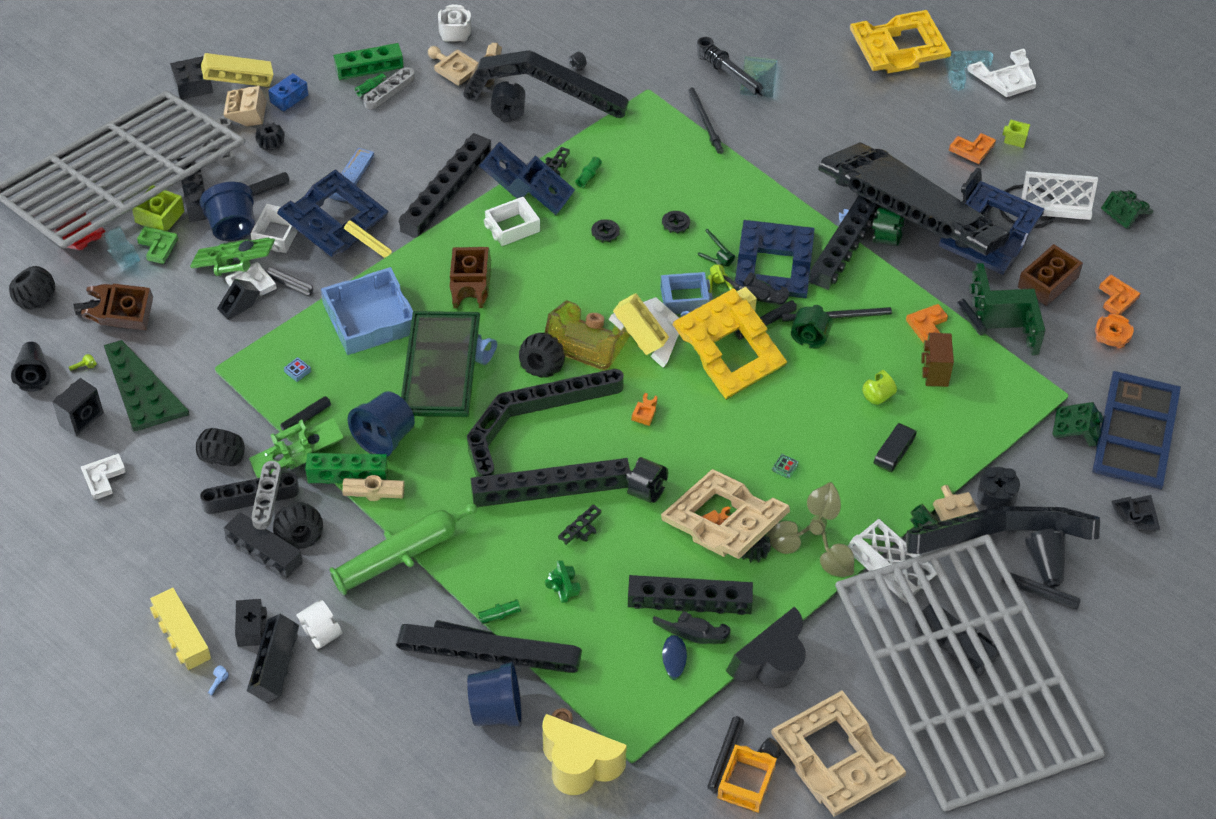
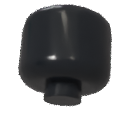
M578 51L569 57V66L574 70H580L587 65L586 57L582 52Z
M768 737L757 752L768 753L778 759L781 755L779 752L781 746L775 740Z

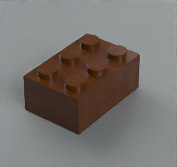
M1053 244L1021 272L1017 287L1020 289H1035L1037 300L1047 306L1079 278L1083 262Z

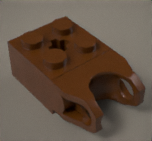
M453 247L449 287L454 309L458 308L461 301L466 297L476 298L479 308H483L488 298L492 260L489 247Z
M114 283L113 285L101 284L87 287L88 295L94 296L101 301L94 308L82 310L81 315L83 318L92 320L99 325L147 330L153 302V294L150 288Z

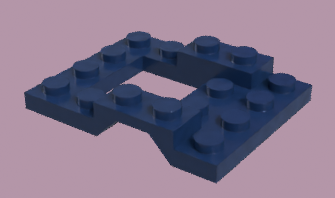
M336 169L313 184L301 199L296 202L290 200L280 207L277 212L280 217L330 257H333L338 252L343 253L359 241V239L344 229L347 222L343 225L320 208L327 198L334 193H338L357 208L360 212L352 217L350 221L365 231H368L384 219L389 212Z
M980 181L965 204L980 214L989 204L1018 217L1009 231L1008 241L1003 247L987 256L971 249V247L962 248L955 243L956 240L952 238L946 239L942 237L939 247L975 263H984L986 268L1004 275L1027 243L1029 235L1044 214L1045 209Z
M744 220L735 282L744 286L743 282L750 272L755 274L757 252L792 256L791 278L756 274L758 280L771 285L775 290H780L781 286L786 287L789 291V297L807 299L815 228Z

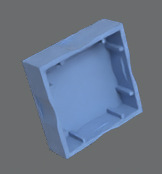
M391 267L367 274L355 280L344 281L321 288L323 305L347 355L410 335L413 310L408 300L403 296L400 284Z

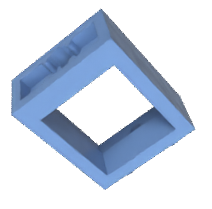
M705 272L661 275L660 288L663 304L674 314H681L684 311L692 312L712 301V293H708L710 282L709 279H706ZM700 288L702 298L672 299L671 290Z

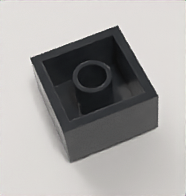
M203 56L170 63L173 80L180 99L183 100L213 93L211 80L203 79L201 68Z
M82 378L72 383L69 388L52 401L59 425L74 436H78L104 413L97 388Z

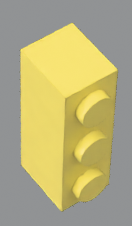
M637 293L620 301L613 310L617 319L621 321L627 332L634 338L639 348L646 355L663 347L669 336Z

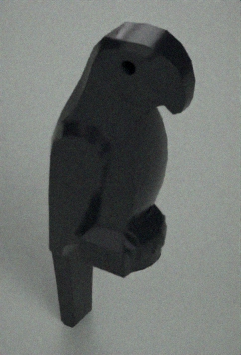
M750 272L743 282L744 286L723 275L724 279L740 290L746 287L757 298V301L781 305L785 304L789 298V291L786 287L781 286L780 290H775L768 283L758 280L754 273Z
M685 611L682 612L677 623H671L656 616L653 617L654 624L672 634L698 644H725L730 638L731 629L729 626L720 624V627H714L703 619L693 618L690 613Z

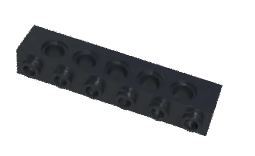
M629 575L627 607L635 609L686 610L700 613H737L739 615L751 614L753 582Z

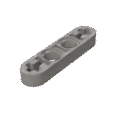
M405 67L397 71L364 96V106L371 110L378 108L414 81V70ZM381 91L387 92L386 94H380Z
M268 461L262 467L252 512L253 526L259 530L268 528L272 520L281 478V467L276 461ZM271 469H275L272 472V477H270L269 472H271ZM266 484L274 485L270 490L263 488ZM263 500H269L270 504H268L267 506H261L260 502ZM261 513H263L264 518L262 519V521H258L261 519Z

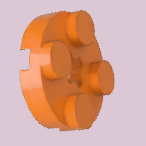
M1109 314L1108 317L1104 318L1103 316L1100 317L1095 327L1098 342L1117 348H1123L1125 344L1129 343L1134 332V328L1129 324V320L1118 314Z

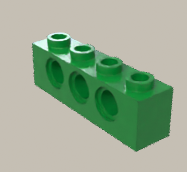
M399 43L333 55L334 66L339 80L404 68L403 55Z
M307 453L305 467L307 482L343 484L345 478L366 479L371 475H376L381 480H387V454Z

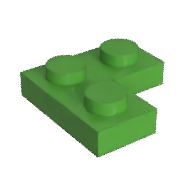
M144 226L137 241L138 244L150 246L146 254L148 261L164 264L179 238L178 234Z

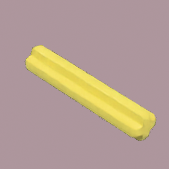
M349 220L345 225L344 229L382 257L385 258L392 253L390 248L354 222Z

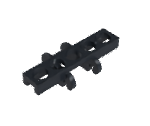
M561 147L554 158L547 157L545 159V164L560 176L561 173L557 169L562 164L566 168L567 163L565 160L570 154V149Z
M593 504L582 515H579L571 525H568L558 535V539L562 540L565 545L574 538H580L582 541L587 542V537L591 533L596 534V528L590 524L601 514V509ZM592 511H597V513L591 514ZM581 521L583 525L578 526L576 523ZM584 527L588 530L585 534L581 532Z

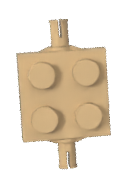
M948 485L941 487L945 498L935 500L933 503L941 521L979 511L969 492L958 495L952 494Z

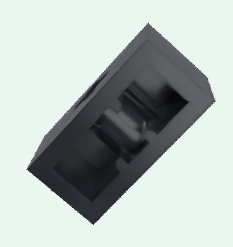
M261 599L236 600L235 638L238 647L256 646L261 643L266 624H263V619H267V608L263 607Z

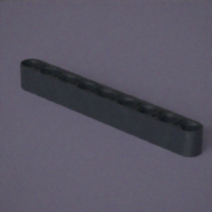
M402 624L396 641V647L404 651L500 664L513 662L516 666L568 673L578 671L582 655V649L574 645L414 624Z

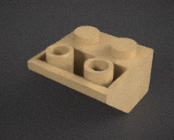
M260 86L228 91L224 117L247 127L263 124L267 100Z

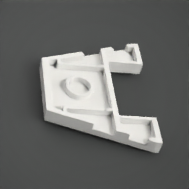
M1024 48L1011 52L1010 58L1014 61L1015 65L990 72L982 61L968 65V71L1005 97L1032 90L1036 87V81L1032 69L1029 67V60L1026 58Z
M655 297L643 303L669 336L664 346L655 350L650 356L659 365L664 367L669 360L679 335L672 325L679 317ZM613 313L609 320L622 330L624 325Z

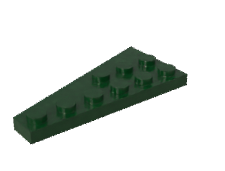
M122 340L104 345L133 432L190 415L189 410Z

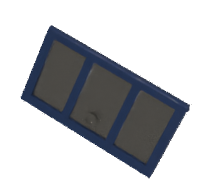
M1113 371L1092 472L1162 490L1181 386Z

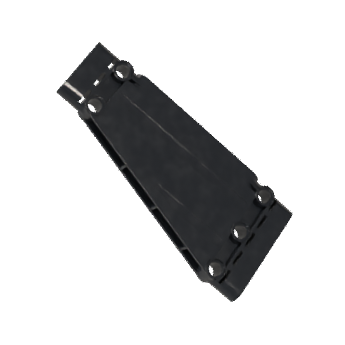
M859 142L824 157L819 164L818 170L834 178L836 184L843 187L849 186L850 190L905 219L943 238L956 240L955 243L962 248L971 247V249L987 256L1003 247L1009 239L1010 232L993 225V221L990 218L980 214L883 149H874Z

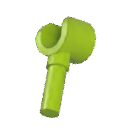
M86 354L82 361L69 366V370L72 371L85 365L92 369L97 363L92 355Z

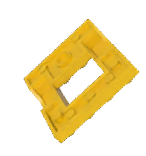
M927 10L896 15L887 24L873 26L868 21L852 23L850 25V30L872 71L885 69L887 73L915 69L919 68V63L951 56L949 47ZM917 28L926 45L899 50L892 37L901 36V31Z
M734 288L675 320L672 324L682 339L692 344L697 351L704 370L725 399L787 364L784 356L766 333L767 327L747 300L743 301ZM739 329L759 357L731 372L722 360L721 356L723 354L715 345V342Z

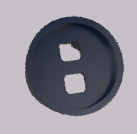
M234 181L223 182L208 188L201 195V209L208 219L213 235L217 239L236 241L251 234L255 226L254 198L252 189L248 185Z
M389 391L381 393L368 403L355 407L349 412L347 419L352 436L369 454H387V457L397 448L398 443L415 425L413 412L406 401L399 395Z
M510 662L500 665V668L469 674L467 678V691L474 726L507 724L508 727H521L522 705L514 663Z

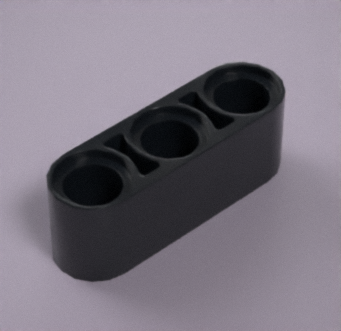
M898 423L876 454L873 464L893 472L913 443L917 431Z

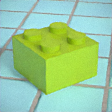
M154 185L150 186L146 192L150 191L151 189L155 188L156 186H154ZM164 190L133 208L132 212L135 223L168 231L185 212L182 196Z

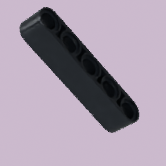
M281 473L276 501L294 498L298 495V479L294 473ZM260 478L204 489L200 494L204 512L215 514L254 506ZM266 484L263 488L270 490L274 485ZM263 500L260 504L270 503V501Z

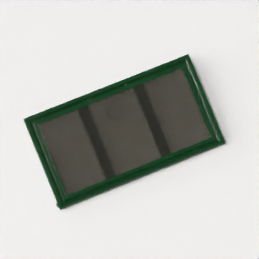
M413 311L401 398L409 405L414 416L469 417L480 322L479 312Z

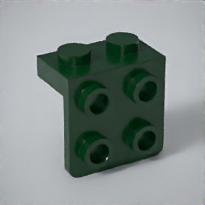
M1094 402L1059 407L1056 411L1052 434L1054 438L1083 434L1089 447L1097 446L1098 437L1101 434L1100 424L1103 422L1102 413L1098 411Z

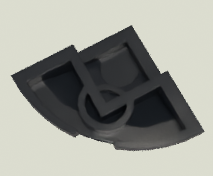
M1152 495L1134 499L1130 496L1111 501L1115 512L1124 522H1128L1135 526V528L1144 531L1160 530Z

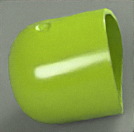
M884 370L875 375L876 381L869 379L862 388L866 400L875 405L885 402L897 392L894 380Z

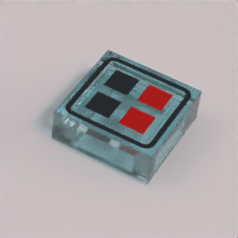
M781 453L772 471L790 479L798 467L799 461Z

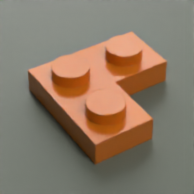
M980 133L974 142H970L957 136L951 143L949 151L980 164L994 147L996 139Z
M1111 274L1099 286L1100 290L1111 296L1104 303L1103 308L1112 314L1121 315L1139 299L1141 294Z
M939 304L909 314L906 317V321L923 344L924 340L928 339L929 333H940L935 325L946 322L948 319V315Z

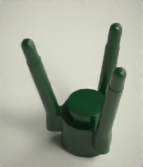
M706 229V233L720 247V250L716 254L717 259L698 252V256L725 267L731 265L735 255L726 249L709 229Z
M924 504L916 506L910 512L913 516L910 521L915 528L919 527L918 523L923 525L928 521L931 523L940 522L928 511Z

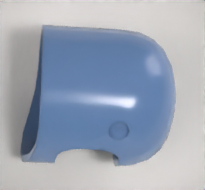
M478 334L475 362L486 365L497 348V341L491 338L482 340L481 335ZM470 335L466 337L463 344H469ZM491 342V349L485 351L486 345ZM463 351L464 356L467 358L468 352Z

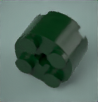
M879 207L877 211L878 219L873 221L872 228L875 229L872 241L873 243L898 246L903 233H901V230L904 227L905 218L886 208Z
M819 305L803 307L797 312L791 328V336L802 346L805 343L809 345V348H820L827 341L833 325V319Z

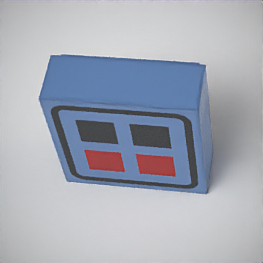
M297 357L284 367V372L298 382L311 372V367Z

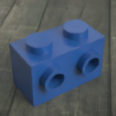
M294 73L268 90L270 103L283 112L309 95L307 82Z

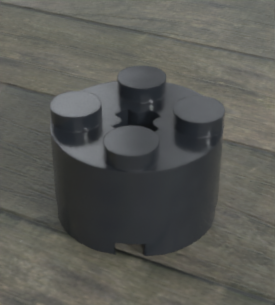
M509 81L500 82L495 85L490 106L492 113L500 118L502 122H509L521 117L524 114L526 99L524 88L517 83L509 84Z
M639 457L633 471L630 470L627 473V493L646 502L655 503L664 492L665 487L662 484L664 480H668V468L646 458Z
M1003 467L986 468L981 476L977 490L979 503L984 504L987 507L986 509L996 506H1014L1020 489V481L1016 471Z

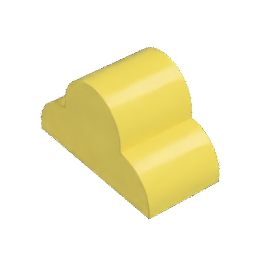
M545 715L542 725L543 751L547 759L552 762V780L559 791L567 795H580L587 792L593 786L595 780L602 782L612 781L623 773L626 767L627 745L551 715Z

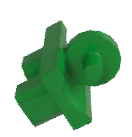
M563 560L557 561V567L548 573L549 577L545 580V585L548 589L558 592L561 603H567L570 597L579 595L581 587L578 582L570 581L575 577L574 567L565 566Z

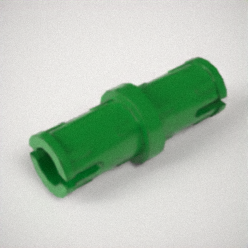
M381 73L372 79L369 78L365 83L355 87V91L359 90L356 92L357 96L361 97L386 80L384 79L386 78L385 74Z
M594 156L590 163L584 166L582 173L575 180L578 187L584 188L587 182L596 175V170L602 165L600 158Z
M515 599L514 601L502 605L498 603L493 608L479 611L478 616L483 625L493 620H503L505 616L521 612V607L518 600Z

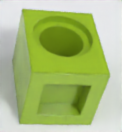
M1010 119L1009 125H1005L1002 135L1005 136L1004 143L1024 148L1030 124Z

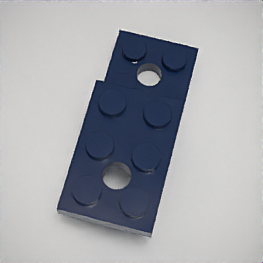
M500 141L479 166L516 199L524 197L529 192L555 215L575 191L571 185L536 155L525 164ZM499 162L504 163L506 168H502ZM549 188L554 189L555 194H552Z

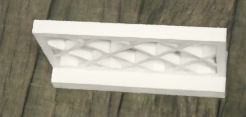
M1026 171L1021 199L1026 200V195L1033 191L1037 197L1026 201L1044 208L1042 216L1091 220L1098 177ZM1029 178H1038L1040 182L1032 186L1029 183ZM1050 179H1055L1058 183L1051 188L1045 183ZM1068 180L1074 181L1075 185L1069 189L1065 187V182ZM1085 182H1093L1092 187L1087 190L1081 185ZM1043 184L1047 190L1039 195L1035 189ZM1061 186L1065 192L1057 196L1053 190ZM1079 187L1083 193L1075 198L1071 192ZM1049 193L1054 197L1050 202L1043 199ZM1067 194L1073 199L1068 203H1063L1060 200ZM1087 196L1089 203L1088 205L1080 204L1078 200Z
M880 519L875 521L860 535L857 534L853 537L848 545L854 554V558L869 571L904 561L905 555H909L912 558L920 556L919 554L908 553L906 551V542ZM875 528L881 529L884 535L875 534ZM863 538L871 539L872 545L865 542ZM876 540L885 541L886 547L877 546ZM890 542H895L899 545V549L890 548ZM878 552H886L887 559L883 558ZM891 553L900 554L901 560H893ZM930 563L920 564L922 569H926L930 573L929 576L926 575L929 582L937 576L934 567ZM907 568L903 569L902 572L915 595L922 589V586L916 574L907 573ZM894 573L884 575L883 577L888 588L907 604L908 601ZM908 579H916L918 586H915Z

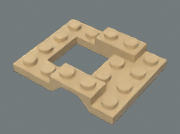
M712 469L661 514L662 521L692 535L693 542L723 557L730 554L739 559L790 512V507L775 498L765 502L753 496L743 483ZM714 494L731 500L732 507L737 509L720 526L694 513Z
M843 691L796 715L771 731L773 737L796 766L795 771L818 802L820 804L824 803L834 817L906 775L905 769L894 755L885 752L876 742L868 722ZM837 720L849 736L848 741L856 750V753L827 769L804 738Z

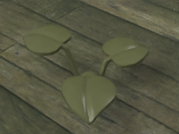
M829 482L811 492L807 499L809 511L816 515L812 518L810 525L798 532V526L795 522L782 521L777 523L767 533L766 537H770V545L774 549L784 554H790L800 547L801 539L799 536L810 530L815 535H822L824 547L827 551L820 556L822 568L831 575L846 577L854 574V554L847 545L840 543L834 544L829 548L826 538V519L832 520L836 518L841 509L839 493L834 484Z

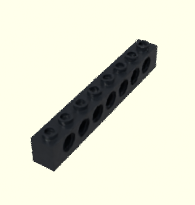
M473 133L465 140L461 148L456 150L455 155L446 162L443 169L439 170L436 177L428 183L426 189L420 192L414 203H411L408 210L400 216L398 221L400 232L417 238L428 229L491 152L490 139Z
M858 195L812 267L809 278L810 283L827 290L830 289L832 284H836L839 273H843L846 262H850L853 251L858 249L860 240L863 241L866 230H870L873 218H877L878 208H883L882 206Z
M628 458L472 477L470 478L472 500L477 507L628 488L626 476L630 471Z

